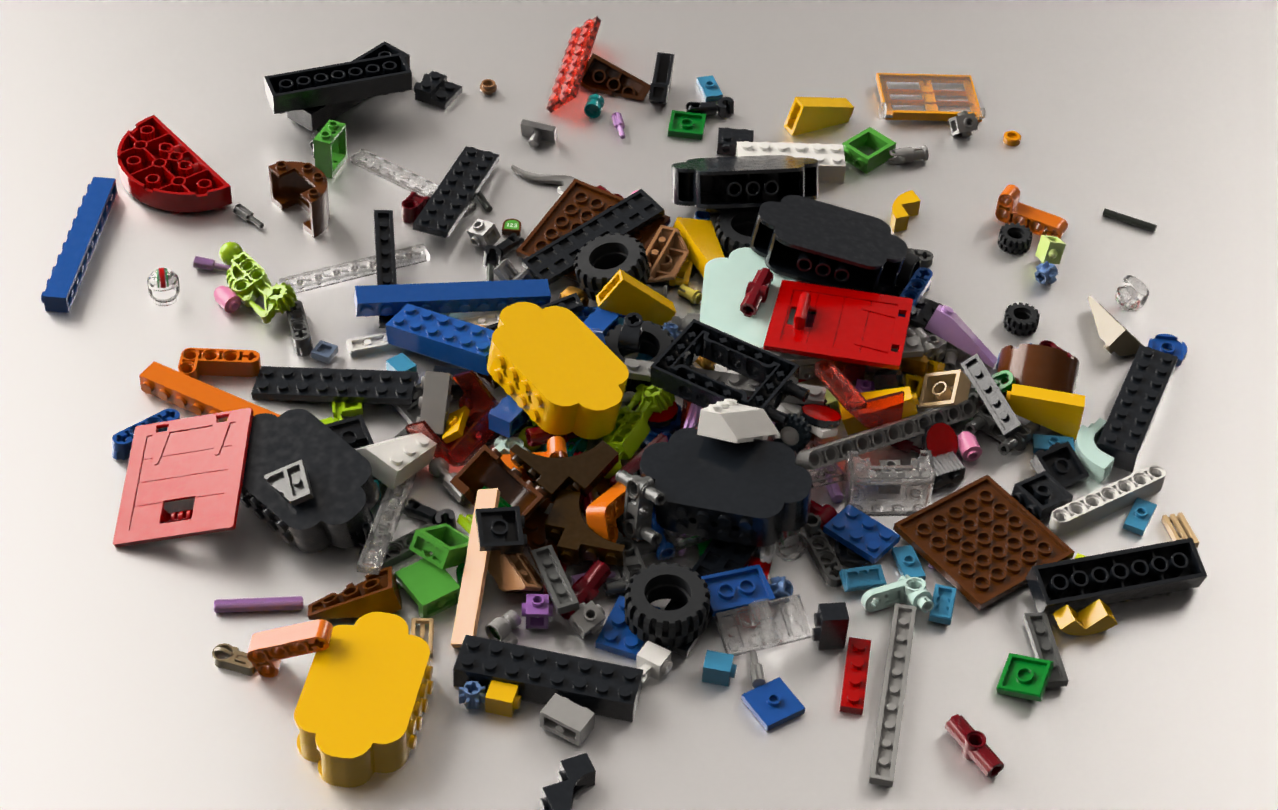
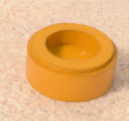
M1007 131L1004 133L1003 142L1006 145L1017 146L1020 144L1021 135L1018 132Z

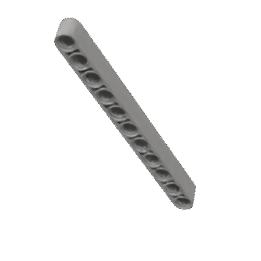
M965 400L953 406L936 407L799 452L796 456V465L806 470L819 469L924 434L926 427L932 423L944 422L951 425L972 418L976 414V405L972 400Z

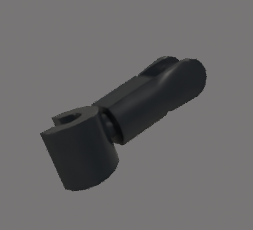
M722 97L719 99L718 105H716V102H688L686 104V112L716 115L718 112L720 117L726 118V112L734 114V101L730 97Z
M512 233L497 246H486L483 254V266L486 267L490 260L495 261L497 266L500 263V258L518 249L524 242V238H519L516 233Z
M413 498L408 500L407 506L404 505L401 508L406 516L417 518L429 524L439 525L447 523L457 530L455 513L451 509L437 511Z

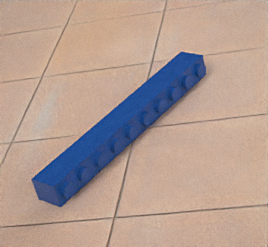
M93 177L91 184H88L87 193L82 198V205L78 207L77 217L73 219L72 228L68 231L66 242H63L62 252L57 256V264L53 266L51 278L47 280L46 289L41 294V302L44 303L45 311L69 313L117 196L116 179Z
M548 279L355 286L354 292L356 317L396 315L407 303L437 313L502 311L505 307L517 302H530L540 307L550 303L551 300Z
M598 307L593 313H590L583 323L588 328L601 329L604 337H606V334L611 329L614 330V327L618 325L619 315ZM510 395L504 397L488 414L489 429L507 438H510L530 419L529 415L517 405Z

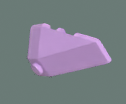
M939 304L925 329L971 356L978 353L983 363L993 368L998 360L961 318L953 312L952 308Z

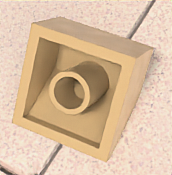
M961 369L927 373L924 377L918 408L927 409L957 405L968 399L972 382Z

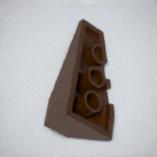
M594 53L576 82L591 92L644 101L650 91L648 83Z
M389 566L364 576L365 581L355 586L353 583L346 585V589L341 593H331L309 604V620L359 618L371 612L394 614L401 610L402 599L393 567Z

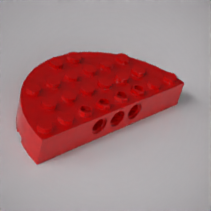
M155 115L138 122L135 125L136 128L132 131L128 130L121 139L117 150L120 178L129 194L140 202L157 209L173 211L175 213L208 211L232 204L231 186Z

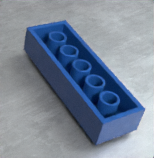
M408 303L385 324L388 344L477 373L490 375L487 370V362L494 330Z

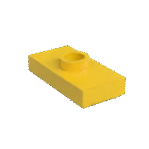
M466 406L449 414L442 437L446 444L463 436L470 412Z

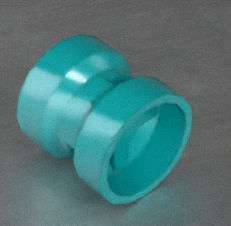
M598 94L590 95L584 108L585 114L590 118L599 117L604 106V99Z

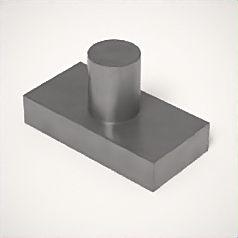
M525 119L522 120L520 124L522 136L530 137L528 142L530 146L538 147L541 140L552 143L556 142V126Z

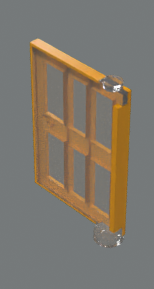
M876 73V81L881 99L878 106L879 120L949 121L950 118L958 116L957 113L967 111L968 114L975 113L978 122H982V118H985V108H980L971 75Z

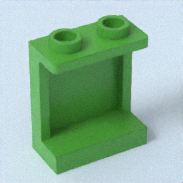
M423 558L395 572L398 588H404L418 605V612L421 618H430L458 604L461 587L446 569L442 570Z

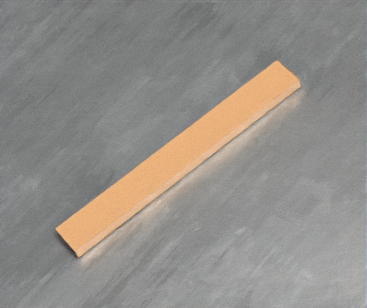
M498 488L477 491L451 639L453 648H461L465 635H477L490 551H479L475 510L498 508L500 498Z

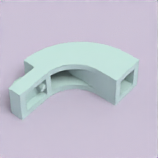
M1101 418L1094 424L1091 423L1089 427L1082 425L1078 430L1074 445L1075 453L1088 472L1089 477L1098 483H1101L1111 473L1115 459L1095 445L1107 422Z

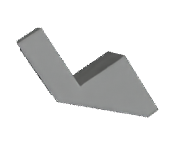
M508 258L502 260L493 269V272L500 281L535 279L528 268L518 272Z

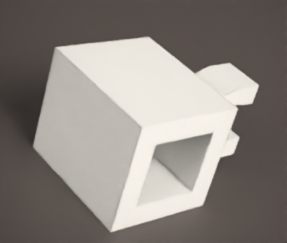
M647 641L636 655V668L643 670L642 686L646 683L649 676L659 681L664 674L670 672L673 664L671 662V651L651 641Z

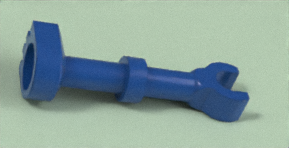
M653 508L651 527L662 535V541L659 544L656 556L658 560L670 559V557H675L676 550L672 543L667 542L664 536V528L656 522L655 510Z

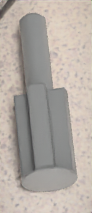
M755 650L750 651L752 663L750 665L752 686L757 688L766 682L762 664L758 663L757 653Z

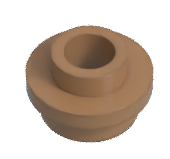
M491 79L483 80L480 85V91L487 95L497 90L495 81Z

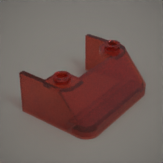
M828 359L815 363L814 374L841 405L865 427L873 428L902 420L905 395L903 391L866 400L852 385V381L864 379L865 365Z
M473 370L453 376V379L464 391V394L459 399V408L466 406L470 410L462 437L446 444L443 440L441 441L425 420L408 424L405 427L410 434L421 432L437 443L433 457H441L454 467L466 465L495 433L489 429L488 414L499 403Z

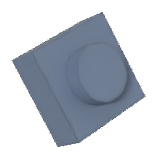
M320 340L311 351V358L329 364L338 353V346Z

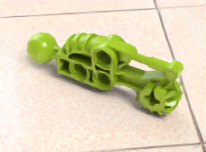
M227 242L222 245L219 257L224 264L230 265L226 274L229 288L240 297L242 304L253 308L254 312L261 317L263 323L271 322L276 313L284 314L285 311H290V307L295 306L297 296L290 284L286 285L283 282L279 285L276 283L275 286L271 287V282L265 270L245 251L243 252L239 244ZM260 296L264 298L265 310L255 303V300Z
M640 384L636 387L637 392L630 400L629 405L619 410L614 430L610 434L603 436V441L619 453V462L604 478H612L622 468L621 460H630L650 432L648 419L652 413L659 412L661 414L662 411L668 410V407L674 405L675 395L654 385L648 387L645 384ZM640 400H641V403L639 404V406H638V407L636 408V410L634 411L633 408H634V407L640 402Z

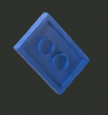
M850 504L823 527L825 534L873 564L900 541L899 534Z
M760 564L701 576V579L706 581L710 590V612L712 617L775 603L776 598Z
M619 595L595 642V648L636 660V655L647 641L643 642L637 638V634L634 635L630 631L625 621V597Z

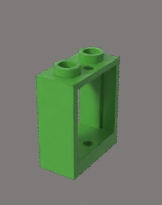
M328 120L313 139L315 167L320 169L327 178L333 179L348 159L346 124L335 120Z
M871 127L842 143L845 161L866 174L887 162L888 159L893 158L894 156H891L889 151L896 148V142ZM866 145L875 152L867 156L858 149Z
M444 523L417 529L409 549L443 570L465 563L469 537Z

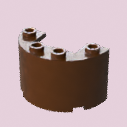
M278 161L276 164L268 166L271 201L281 210L299 204L310 214V220L303 223V229L313 238L324 232L330 219L328 183L325 174L311 163Z
M1019 344L1018 348H1013L1012 345H1009L1000 351L997 372L1002 370L1010 371L1016 379L1015 384L1075 394L1080 362L1075 356L1068 357V352L1053 347Z
M484 445L452 478L450 483L474 507L477 491L481 490L483 486L491 489L498 488L500 496L511 506H519L520 515H524L526 521L546 500L545 496L547 494L530 480L525 482L521 479L523 475L515 467L510 469L501 460L503 455L495 447L490 449Z

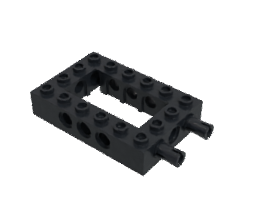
M695 319L659 356L650 369L651 385L697 406L706 408L709 404H716L718 401L734 399L737 400V404L764 409L770 420L782 427H785L789 420V414L777 410L784 399L790 395L805 402L810 394L809 389L797 385L800 365ZM701 356L762 384L760 387L755 388L754 394L747 400L746 392L725 385V382H719L707 377L705 373L696 372L690 369V366Z

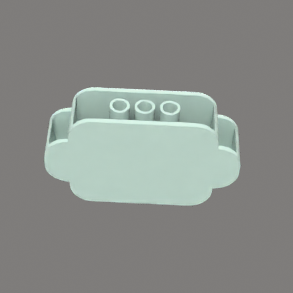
M743 247L732 251L729 258L720 257L712 259L706 263L704 269L700 322L762 348L764 347L782 280L795 282L797 280L771 271L774 274V278L769 287L765 303H761L756 315L747 317L740 311V305L745 297L749 281H753L758 270H761L763 267L768 268L765 264V257L758 255L749 247ZM791 309L787 324L793 325L796 309Z

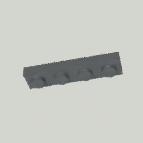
M552 545L531 550V557L558 615L580 609L578 599Z
M1046 612L1024 613L1023 621L1035 658L1053 661L1054 663L1046 688L1067 686L1069 680Z

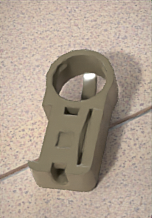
M225 643L219 644L213 649L212 656L215 666L248 676L254 675L255 667L247 658V653ZM221 653H226L230 656L227 659L217 658Z

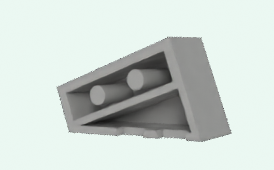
M426 371L425 376H422L421 388H424L423 396L419 397L418 402L421 414L416 419V429H419V433L443 437L450 414L449 403L452 402L453 397L451 395V387L455 385V378L450 373Z

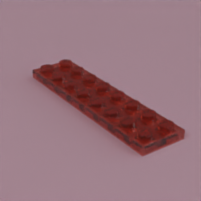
M597 16L592 20L588 19L584 25L574 28L571 32L572 35L568 41L564 58L561 61L562 64L558 70V76L555 79L551 96L548 99L547 110L550 113L577 97L601 23Z

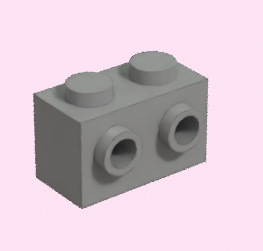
M556 693L540 711V727L579 747L594 729V712Z

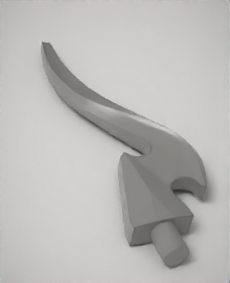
M511 165V169L516 174L527 180L562 185L558 186V193L560 195L576 179L566 175L535 174Z

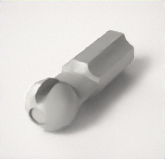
M441 457L431 460L429 472L436 478H443L442 485L462 506L470 504L471 502L450 483L457 473L449 472L448 462Z

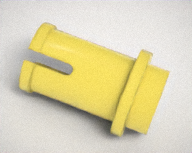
M685 284L679 287L685 290L683 292L678 289L677 293L679 296L690 300L691 304H699L701 302L702 294L700 290H693Z

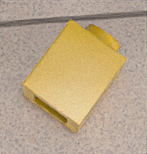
M491 680L485 696V712L512 718L515 709H519L521 704V696L518 695V685Z

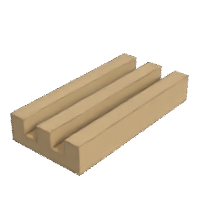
M1182 512L1178 513L1177 516L1175 514H1170V517L1167 515L1162 516L1161 521L1173 541L1181 540L1180 538H1192L1196 548H1198L1199 541Z
M411 618V635L416 636V624H420V638L423 640L425 637V624H429L428 645L430 648V658H433L434 618Z

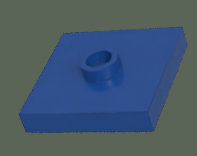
M780 677L741 696L743 703L766 731L805 713V707Z

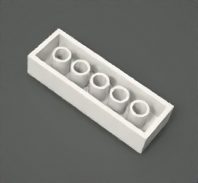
M737 142L736 157L788 155L795 158H813L818 160V183H844L846 163L843 145Z

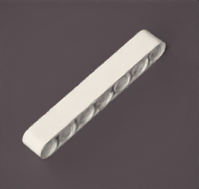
M1158 465L1149 466L1052 511L1048 529L1056 536L1061 537L1134 504L1137 497L1141 499L1147 498L1161 491L1166 470Z

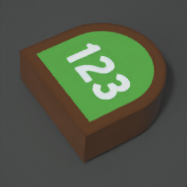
M517 219L505 220L502 226V235L516 233L517 236H520L521 222Z

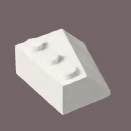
M734 399L718 401L716 404H709L708 407L700 409L697 435L733 443L752 442L754 439L768 440V437L780 438V433L764 409L737 404V400Z
M420 432L399 436L355 450L369 461L372 475L393 490L431 462L437 443Z

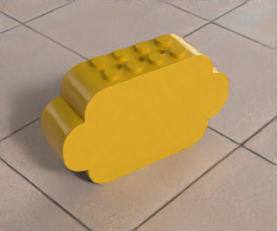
M517 302L505 307L500 313L498 328L492 334L487 362V370L493 380L504 389L506 394L512 397L517 405L529 415L532 421L549 434L566 435L573 432L584 439H599L610 434L615 428L619 408L622 404L629 375L627 366L567 308L550 306L542 309L530 302Z
M371 612L360 617L355 625L334 626L329 647L326 650L316 652L294 712V721L299 729L297 749L303 758L318 763L320 777L331 785L354 788L367 783L372 778L374 772L391 773L397 771L407 762L410 750L415 749L417 735L415 734L416 731L421 730L423 721L421 715L422 712L426 713L428 707V699L426 698L433 691L434 682L431 681L433 666L430 663L429 645L422 638L409 635L408 625L403 618L391 613Z

